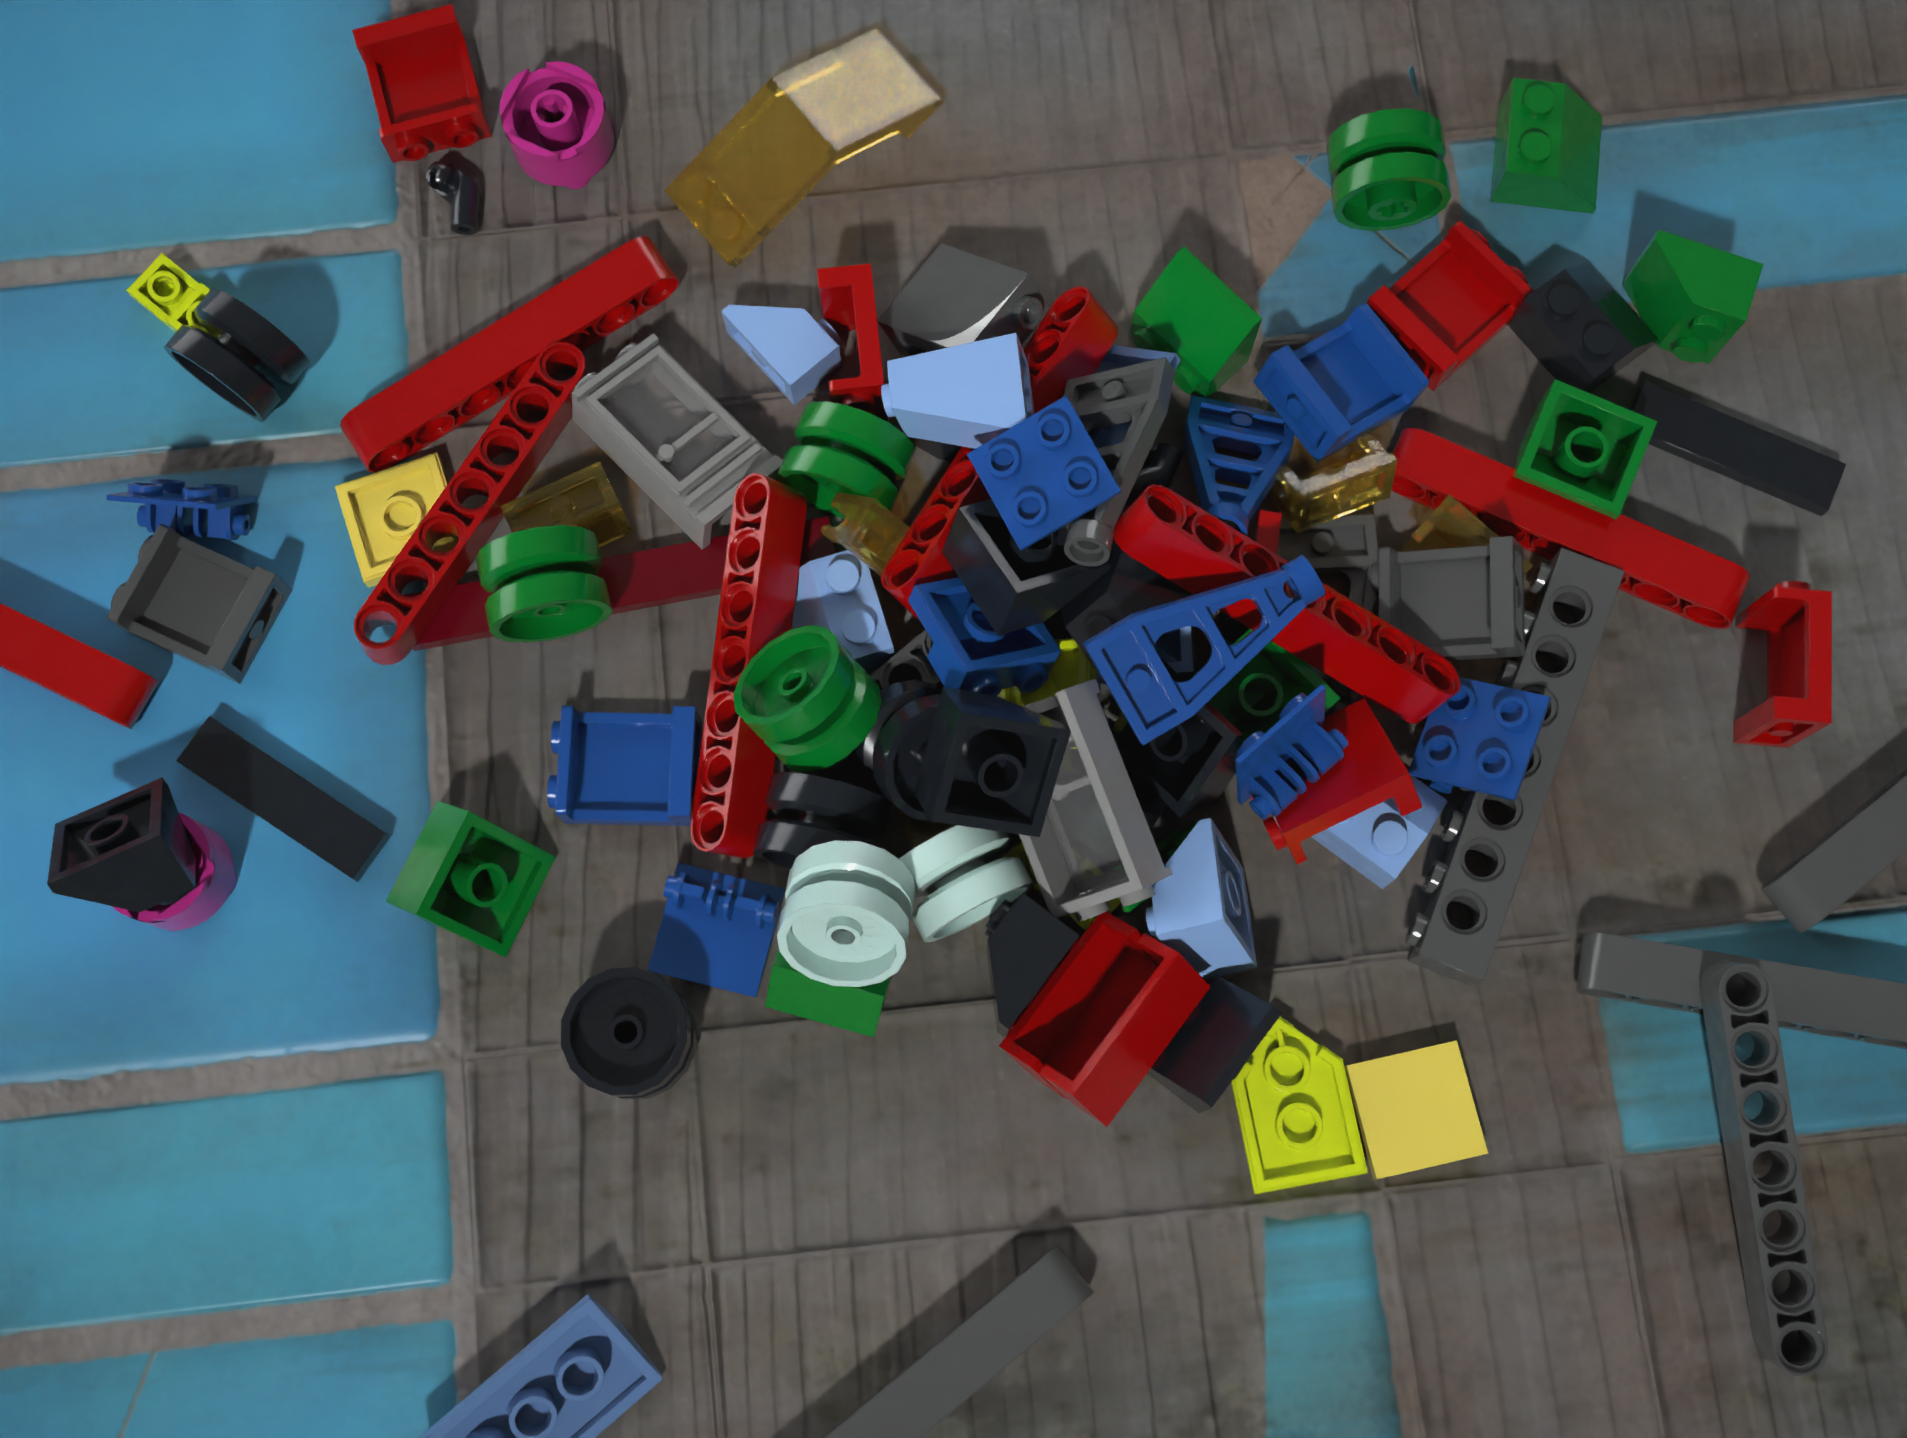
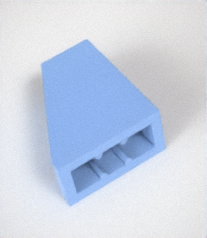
M1017 333L887 361L889 383L881 386L884 409L888 417H896L907 437L976 449L1034 415L1029 363Z

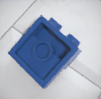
M959 577L915 585L908 599V602L933 641L927 659L944 687L997 696L1002 689L1017 686L1021 693H1030L1045 684L1049 678V672L1061 652L1043 622L998 636Z

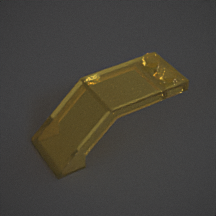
M876 28L772 77L664 191L724 261L736 268L836 164L899 132L908 139L944 101Z

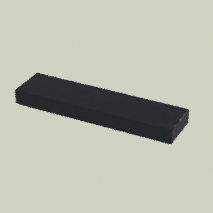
M1647 381L1640 386L1631 407V411L1658 421L1649 445L1819 516L1829 511L1846 467L1845 463Z
M210 716L176 760L357 882H359L391 837Z

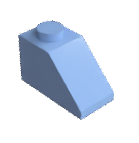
M729 304L721 311L726 331L730 337L794 406L842 367L839 345L842 344L840 337L826 320L821 319L816 322L805 309Z

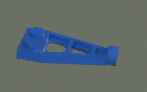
M1194 395L1191 396L1183 443L1201 508L1220 520L1226 519L1235 522L1236 527L1234 529L1246 536L1248 534L1249 522L1288 463L1292 450L1294 431L1287 426L1278 413ZM1224 448L1248 453L1251 457L1256 458L1257 461L1217 454L1215 449ZM1215 478L1249 485V488L1247 490L1218 484Z
M1300 555L1275 571L1132 613L1082 644L1138 741L1145 745L1194 716L1307 605L1324 596L1325 589L1310 562L1303 555ZM1285 582H1287L1294 594L1293 598L1285 595L1283 590ZM1250 599L1261 614L1259 626L1236 644H1226L1213 621V615L1217 610L1237 601ZM1187 626L1198 627L1203 630L1211 644L1210 658L1189 680L1183 682L1175 681L1169 675L1156 652V642L1164 633Z

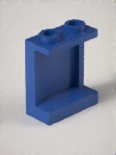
M1367 303L1356 307L1343 324L1294 352L1288 345H1285L1271 353L1253 380L1254 384L1287 426L1294 431L1295 436L1317 464L1407 411L1429 385V380L1421 371L1418 363L1407 354L1391 334L1385 322L1374 313Z
M562 705L561 721H553L551 728V749L553 754L559 755L557 775H550L548 780L547 799L549 807L555 808V814L565 824L690 826L701 747L702 719L696 707L673 706L672 714L579 712L574 705Z

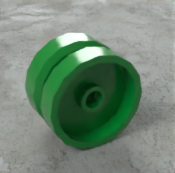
M1410 108L1383 109L1360 115L1345 122L1330 135L1326 148L1329 171L1334 179L1331 187L1333 213L1339 223L1352 229L1366 231L1394 230L1430 219L1446 208L1451 198L1449 173L1443 162L1446 147L1444 131L1439 118L1427 111Z
M828 401L810 402L804 407L794 431L796 440L800 445L793 446L786 451L777 474L778 481L800 489L805 495L807 505L824 513L862 524L885 523L889 520L898 497L897 488L892 482L899 481L906 476L915 453L914 444L906 434L892 424L866 411Z
M566 525L530 528L492 540L482 547L476 556L480 584L486 592L492 593L485 603L489 631L496 639L507 642L530 643L564 638L598 626L606 621L613 612L607 584L603 578L595 576L602 568L603 562L598 539L593 531L583 527Z
M814 625L789 630L765 645L750 660L739 676L733 695L735 712L760 739L764 740V743L790 770L804 773L826 769L847 757L865 740L877 721L882 703L879 686L865 669L852 659V654L841 641L826 627Z

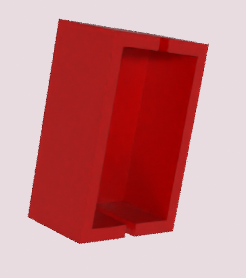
M1104 912L1094 919L999 1047L1033 1078L1064 1099L1067 1098L1073 1105L1108 1127L1210 989V985L1179 952L1145 933L1142 935L1133 926L1108 912Z

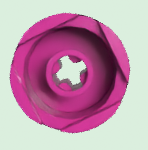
M553 61L546 62V68L538 69L531 73L529 68L518 73L508 83L502 94L499 106L502 126L515 158L525 173L541 183L551 186H566L570 189H580L590 182L591 177L596 175L605 166L614 146V129L603 95L593 77L576 65Z
M179 813L196 857L195 888L188 891L184 897L172 904H158L142 912L113 907L119 913L134 920L169 931L188 929L208 920L221 908L237 884L232 854L223 838L210 827L182 813Z

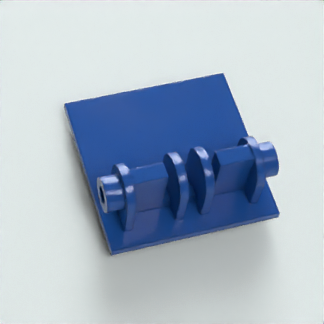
M1067 396L1062 397L967 454L1020 551L1122 493Z
M152 479L151 483H128L127 492L108 494L107 500L145 504L138 508L137 523L141 527H146L150 533H155L158 526L164 524L173 528L182 536H189L194 530L197 537L207 536L237 540L240 535L247 536L251 526L249 515L242 514V505L257 502V496L238 495L237 485L204 484V488L185 487V481Z
M1460 677L1461 687L1459 692L1428 715L1408 772L1411 776L1431 780L1430 787L1442 793L1450 794L1453 786L1516 801L1551 698L1546 695Z
M1323 684L1308 696L1301 693L1294 697L1281 711L1279 722L1265 734L1262 731L1253 733L1237 751L1236 756L1238 758L1235 759L1237 801L1242 805L1252 796L1253 799L1249 802V805L1263 820L1269 815L1277 817L1298 798V794H1303L1307 790L1304 781L1288 765L1289 763L1305 779L1315 783L1320 778L1318 772L1324 775L1345 756L1343 750L1349 746L1345 736L1335 728L1328 733L1324 730L1326 687Z
M677 863L674 876H668L664 887L663 895L667 897V902L647 971L757 998L785 889Z

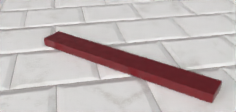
M828 516L805 521L800 567L809 561L835 554ZM729 535L711 538L710 544L703 550L692 541L602 558L603 566L595 576L603 578L607 584L613 611L611 615L721 594ZM480 581L456 585L412 649L418 651L493 637L489 631L485 603L492 593L486 592L481 586ZM424 591L405 594L403 596L416 597L418 595H421Z

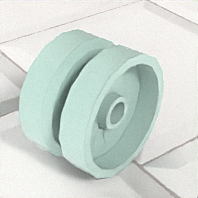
M956 825L918 845L899 858L914 877L915 898L927 896L918 904L912 915V919L924 942H933L959 932L994 914L1005 899L1013 903L1023 893L1026 894L1034 887L1036 883L1022 858L1005 857L995 860L1008 847L1012 839L1009 833Z
M834 840L814 845L796 857L789 872L785 891L786 904L781 912L777 931L779 952L789 965L810 979L832 986L862 987L881 983L897 973L907 956L910 935L909 921L912 918L915 900L914 877L904 862L883 848L861 841Z

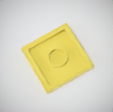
M437 452L335 486L361 576L368 588L379 583L449 483L442 459ZM444 537L434 544L432 550L439 553L448 552L457 545L458 540L452 537Z
M1457 1040L1344 1066L1373 1180L1488 1154Z

